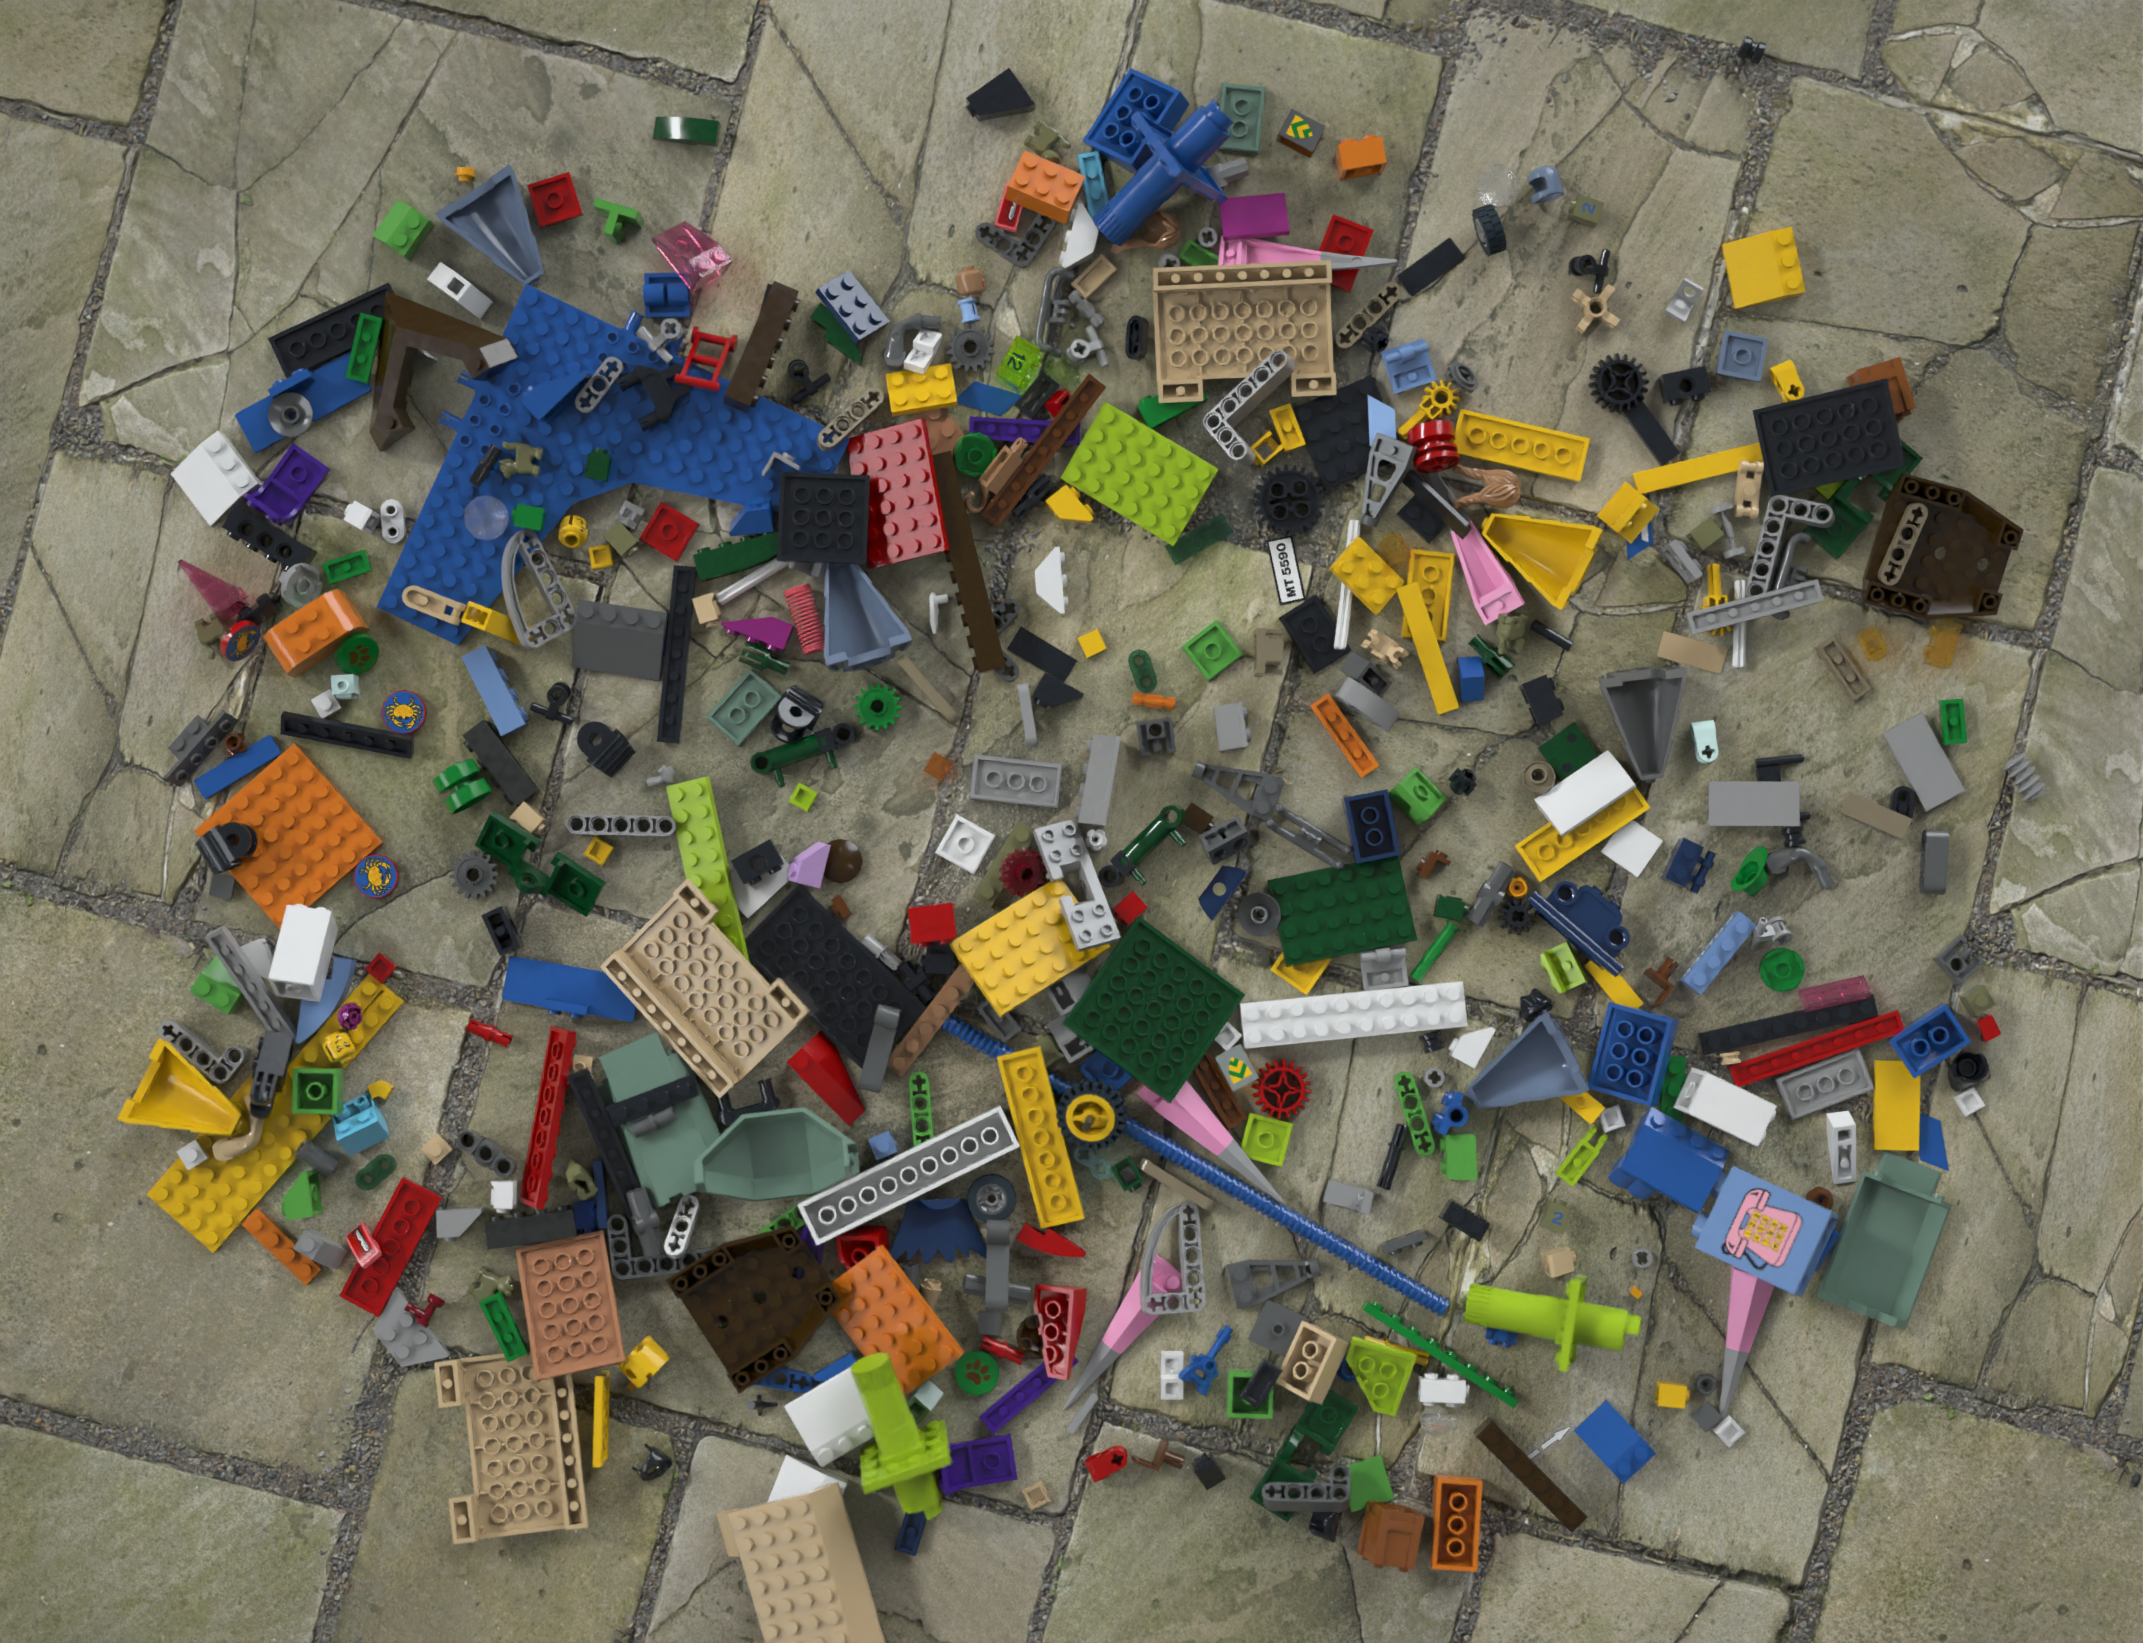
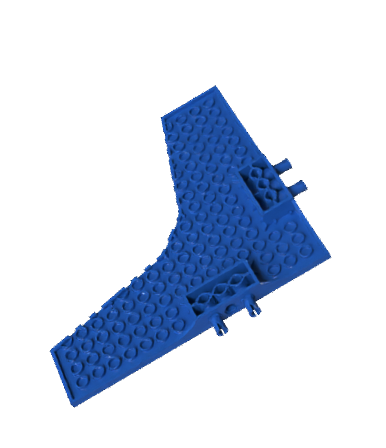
M526 284L502 334L503 337L510 339L520 358L485 382L473 380L465 370H462L460 373L461 376L468 378V380L459 377L457 383L475 390V395L465 417L462 419L446 410L441 414L448 418L449 421L440 417L438 423L456 430L457 434L379 600L377 608L456 645H460L473 629V626L460 622L459 626L410 608L403 602L402 593L408 586H419L461 602L466 607L470 601L490 608L491 604L503 592L501 567L505 547L515 533L529 529L514 526V521H511L513 508H517V504L547 509L543 531L531 529L536 533L541 543H543L548 534L560 522L573 504L631 483L745 505L748 500L756 497H770L773 510L779 512L781 472L834 474L850 438L844 439L831 451H823L817 445V438L825 426L760 396L756 407H751L749 413L728 406L723 402L731 381L719 377L718 383H720L719 392L691 386L693 392L677 400L669 423L666 425L660 423L645 432L642 431L640 427L642 425H639L637 419L655 411V406L645 386L641 385V383L622 392L619 387L621 385L616 381L597 407L590 413L579 411L575 405V399L585 387L584 385L545 423L541 422L520 401L523 398L522 393L528 387H535L538 384L581 371H587L593 376L604 360L609 357H616L623 363L624 369L619 378L634 371L633 368L636 365L662 371L678 363L683 369L686 360L678 357L677 351L685 335L682 334L681 338L676 341H667L664 348L673 357V361L667 364L656 352L653 353L645 340L637 337L636 333L645 317L644 315L631 310L625 327L620 329ZM616 361L613 364L609 362L607 365L609 371L606 374L602 371L600 375L605 376L610 382L612 378L609 377V374L612 371H618L616 367L618 363ZM693 363L687 376L709 381L712 380L714 373ZM675 377L667 380L672 390L683 385L674 382ZM596 379L593 383V388L598 392L603 391L606 387L603 379ZM588 389L586 392L590 395L587 399L582 398L580 400L582 402L581 408L591 407L590 399L592 397L597 399L599 395L592 393ZM832 432L829 438L826 439L824 437L823 442L831 443L832 437L835 435L834 432ZM504 441L508 443L520 442L544 449L542 459L537 460L534 458L532 464L540 467L539 477H534L532 474L518 473L513 475L512 478L504 477L503 472L500 470L499 461L505 459L516 461V450H506L502 447V443ZM493 444L504 452L493 466L494 470H491L482 485L477 487L470 483L469 478L478 466V460H482L490 445ZM595 447L608 450L607 454L613 456L608 482L583 477L588 471L585 469L588 454H591ZM774 451L780 455L783 452L795 458L794 463L801 467L800 471L776 458L765 477L761 475ZM525 536L522 540L525 543L530 539L528 536ZM531 547L530 549H527V551L529 552L531 550H534L535 547ZM517 550L515 556L514 577L525 565L519 550ZM447 605L445 614L451 615L453 607ZM465 610L461 612L459 619H462Z

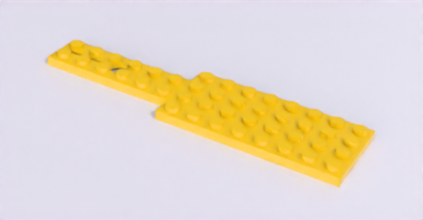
M368 974L289 1064L282 1093L277 1092L272 1113L264 1121L261 1139L255 1148L235 1159L226 1161L216 1160L212 1146L221 1139L241 1137L250 1131V1124L247 1118L249 1113L244 1097L250 1095L253 1082L251 1074L229 1099L244 1115L243 1120H245V1124L241 1132H236L234 1135L200 1133L195 1139L199 1140L209 1158L193 1169L188 1170L179 1157L146 1195L212 1253H215L297 1160L294 1154L300 1144L305 1139L313 1141L332 1120L330 1114H292L293 1068H344L345 1071L402 1006L404 1001L385 984H381L371 974ZM356 1003L357 1006L362 1008V1021L355 1030L349 1029L348 1031L356 1046V1051L352 1054L353 1059L343 1065L340 1062L331 1063L322 1047L323 1043L326 1042L324 1038L343 1029L338 1022V1012L345 1004Z

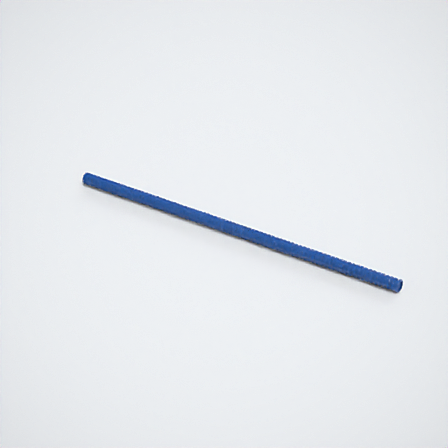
M953 1013L949 1015L941 1026L942 1031L947 1030V1034L952 1033L954 1038L959 1037V1041H966V1045L971 1044L972 1048H978L977 1051H983L984 1055H990L989 1058H995L996 1062H998L997 1056L1014 1052L1012 1047L1009 1049L1007 1044L1002 1045L1000 1040L998 1042L995 1041V1038H990L988 1033L985 1035L982 1030L978 1031L977 1027H971L970 1023L967 1025L965 1020L960 1021L958 1016H953ZM1047 1068L1052 1091L1056 1093L1057 1097H1062L1067 1088H1071L1073 1082L1068 1083L1066 1078L1064 1080L1061 1079L1062 1076H1056L1055 1072L1051 1073L1049 1072L1050 1069ZM1128 1117L1122 1131L1123 1135H1129L1128 1138H1134L1135 1142H1141L1140 1145H1146V1148L1153 1149L1152 1152L1154 1153L1157 1151L1159 1156L1164 1155V1159H1171V1163L1176 1162L1178 1167L1180 1165L1183 1166V1170L1188 1169L1190 1174L1192 1172L1195 1173L1196 1177L1200 1176L1201 1180H1207V1183H1212L1213 1187H1219V1190H1224L1225 1194L1230 1193L1232 1198L1237 1197V1201L1242 1200L1244 1205L1249 1204V1208H1256V1212L1261 1211L1263 1216L1265 1214L1268 1215V1219L1273 1218L1274 1222H1280L1279 1225H1285L1286 1229H1292L1291 1232H1297L1298 1236H1304V1239H1309L1310 1243L1315 1242L1317 1247L1322 1246V1250L1327 1249L1329 1254L1334 1253V1257L1339 1256L1341 1261L1346 1260L1347 1264L1351 1263L1352 1267H1358V1270H1363L1364 1274H1370V1277H1375L1376 1281L1379 1282L1381 1280L1383 1285L1388 1284V1288H1395V1292L1400 1291L1402 1296L1407 1295V1299L1412 1298L1414 1303L1419 1302L1420 1306L1424 1305L1425 1309H1431V1312H1436L1437 1316L1440 1317L1445 1313L1449 1305L1448 1298L1443 1299V1295L1438 1296L1436 1291L1431 1292L1429 1287L1426 1289L1425 1285H1419V1282H1414L1413 1278H1407L1406 1274H1400L1401 1271H1395L1394 1267L1389 1268V1265L1387 1263L1383 1264L1382 1260L1377 1261L1375 1256L1370 1257V1253L1365 1254L1363 1249L1358 1250L1357 1246L1353 1247L1351 1242L1346 1243L1345 1239L1341 1240L1340 1236H1334V1233H1329L1328 1229L1325 1228L1323 1230L1321 1225H1315L1316 1222L1313 1221L1311 1223L1309 1218L1304 1219V1215L1301 1214L1299 1216L1297 1211L1292 1212L1290 1207L1288 1209L1285 1208V1204L1280 1205L1278 1200L1276 1202L1273 1201L1272 1197L1268 1198L1267 1194H1261V1191H1256L1255 1187H1249V1184H1244L1243 1180L1240 1179L1238 1181L1236 1176L1231 1177V1173L1228 1172L1226 1174L1224 1169L1219 1170V1166H1212V1162L1207 1163L1205 1158L1203 1160L1200 1159L1201 1156H1195L1194 1152H1188L1189 1149H1183L1182 1145H1176L1177 1142L1174 1141L1172 1143L1170 1138L1165 1139L1163 1134L1161 1136L1158 1135V1131L1153 1132L1151 1127L1148 1129L1146 1124L1141 1125L1139 1120L1136 1122L1133 1117Z

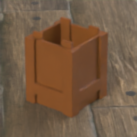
M1900 357L1857 369L1852 375L1847 377L1849 387L1887 378L1896 421L1903 420L1904 416L1911 415V410L1916 408Z
M1367 1500L1357 1553L1362 1555V1560H1368L1374 1564V1568L1383 1569V1565L1399 1567V1572L1408 1573V1569L1415 1570L1425 1516L1415 1512L1409 1506Z

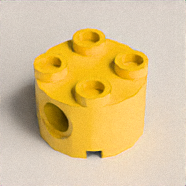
M648 1335L626 1356V1362L618 1364L617 1367L639 1389L669 1360L670 1356Z

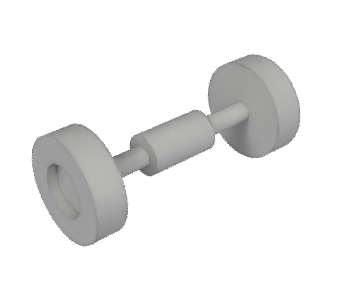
M1732 502L1710 508L1712 515L1721 513L1724 522L1722 524L1724 534L1730 542L1732 550L1723 553L1725 559L1747 553L1745 546L1735 547L1733 540L1735 535L1731 522H1728L1725 511L1733 509Z

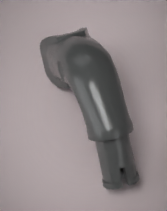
M916 313L896 323L890 329L884 351L886 367L889 370H902L904 368V360L906 359V352L904 351L906 332L921 330V328L941 329V316Z
M1795 845L1768 854V859L1764 866L1767 874L1782 873L1786 871V867L1797 861H1805L1810 871L1814 872L1822 889L1834 884L1826 867L1827 862L1806 847Z

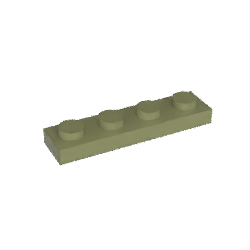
M1018 820L974 892V898L992 908L1003 890L1002 886L1004 883L999 880L1002 876L1001 872H999L1003 865L1001 861L1008 857V853H1014L1015 849L1020 851L1023 848L1028 849L1034 839V829Z

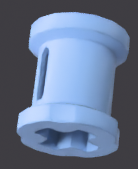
M967 298L957 302L961 308L962 324H971L981 320L977 314L975 304L977 298Z

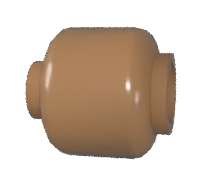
M975 265L962 267V272L956 274L957 289L960 295L965 296V299L982 296V292L986 290L984 272L981 269L975 270Z

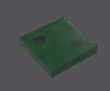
M1575 722L1537 748L1548 764L1554 769L1560 781H1563L1598 757V754Z

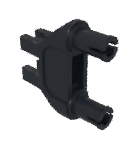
M678 363L662 371L636 365L633 368L634 371L616 379L617 383L621 385L619 387L622 392L639 383L645 386L655 406V411L637 419L639 425H642L640 427L643 432L660 423L662 425L668 424L677 400L693 392L690 385L683 384L672 390L667 380L675 377L676 373L680 374L682 372V368Z
M766 1078L765 1082L764 1079L757 1081L762 1096L761 1103L735 1109L732 1108L728 1092L723 1098L719 1099L716 1096L719 1108L717 1119L727 1127H730L742 1114L776 1111L780 1104V1098L775 1097L772 1079Z

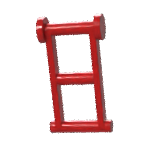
M694 326L691 334L692 347L681 374L676 373L674 382L719 392L720 383H718L729 351L733 353L736 351L738 335L733 334L732 338L699 332V327ZM700 342L725 346L720 359L696 354ZM692 362L716 367L712 380L687 376Z

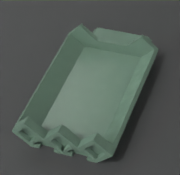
M657 1032L600 1056L599 1060L607 1078L604 1079L605 1084L597 1087L607 1112L606 1106L692 1074L699 1096L672 1106L677 1115L676 1121L674 1120L660 1127V1130L650 1131L639 1138H635L630 1126L648 1118V1115L614 1127L639 1187H646L652 1209L697 1191L693 1162L721 1135L692 1068L678 1053H675L674 1049L665 1052ZM665 1108V1109H662V1110H660V1111L654 1112L653 1114L655 1115V1114H657V1113H659V1112H661V1111H664V1110H666V1109H668V1108Z
M1883 1150L1876 1171L1873 1170L1872 1174L1863 1171L1840 1232L1841 1236L1837 1240L1816 1297L1893 1327L1906 1330L1952 1206L1944 1202L1945 1197L1935 1194L1942 1173Z

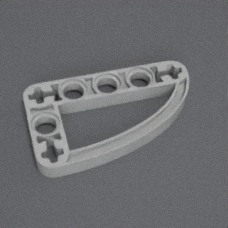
M531 529L518 531L510 538L504 550L501 567L502 587L506 607L517 637L523 647L532 649L575 627L576 611L536 533ZM528 536L530 540L524 543L522 539ZM531 547H535L534 550H531V551H529V552L527 551V549H530ZM517 550H519L551 613V616L529 628L524 620L515 588L514 562ZM534 553L538 554L541 558L539 565H535L532 562V555ZM544 573L550 576V585H545L542 582V575ZM554 593L561 597L560 605L553 603L552 596ZM563 607L566 608L565 610L558 612V609ZM569 616L570 620L565 623L563 619ZM546 623L552 624L554 628L553 634L549 635L545 632ZM539 633V637L533 639L532 642L528 641L530 635Z
M1181 1202L1171 1206L1160 1216L1150 1233L1143 1255L1140 1275L1141 1310L1147 1315L1198 1312L1205 1306L1199 1210L1193 1202ZM1187 1206L1188 1209H1192V1214H1189L1188 1217L1187 1214H1183V1210ZM1177 1215L1182 1292L1152 1294V1272L1158 1243L1168 1223ZM1188 1218L1189 1221L1194 1222V1224L1183 1225V1222L1188 1221ZM1187 1228L1193 1229L1195 1233L1191 1241L1184 1237V1231ZM1189 1250L1196 1253V1260L1193 1263H1189L1186 1260V1253ZM1190 1273H1195L1198 1277V1282L1194 1286L1190 1285L1187 1280ZM1199 1288V1292H1194V1296L1193 1292H1188V1289ZM1170 1297H1175L1178 1300V1307L1174 1310L1168 1306ZM1193 1297L1199 1299V1304H1196L1195 1308L1193 1304H1190V1300ZM1152 1298V1302H1162V1306L1153 1307V1311H1151V1308L1147 1307V1303Z

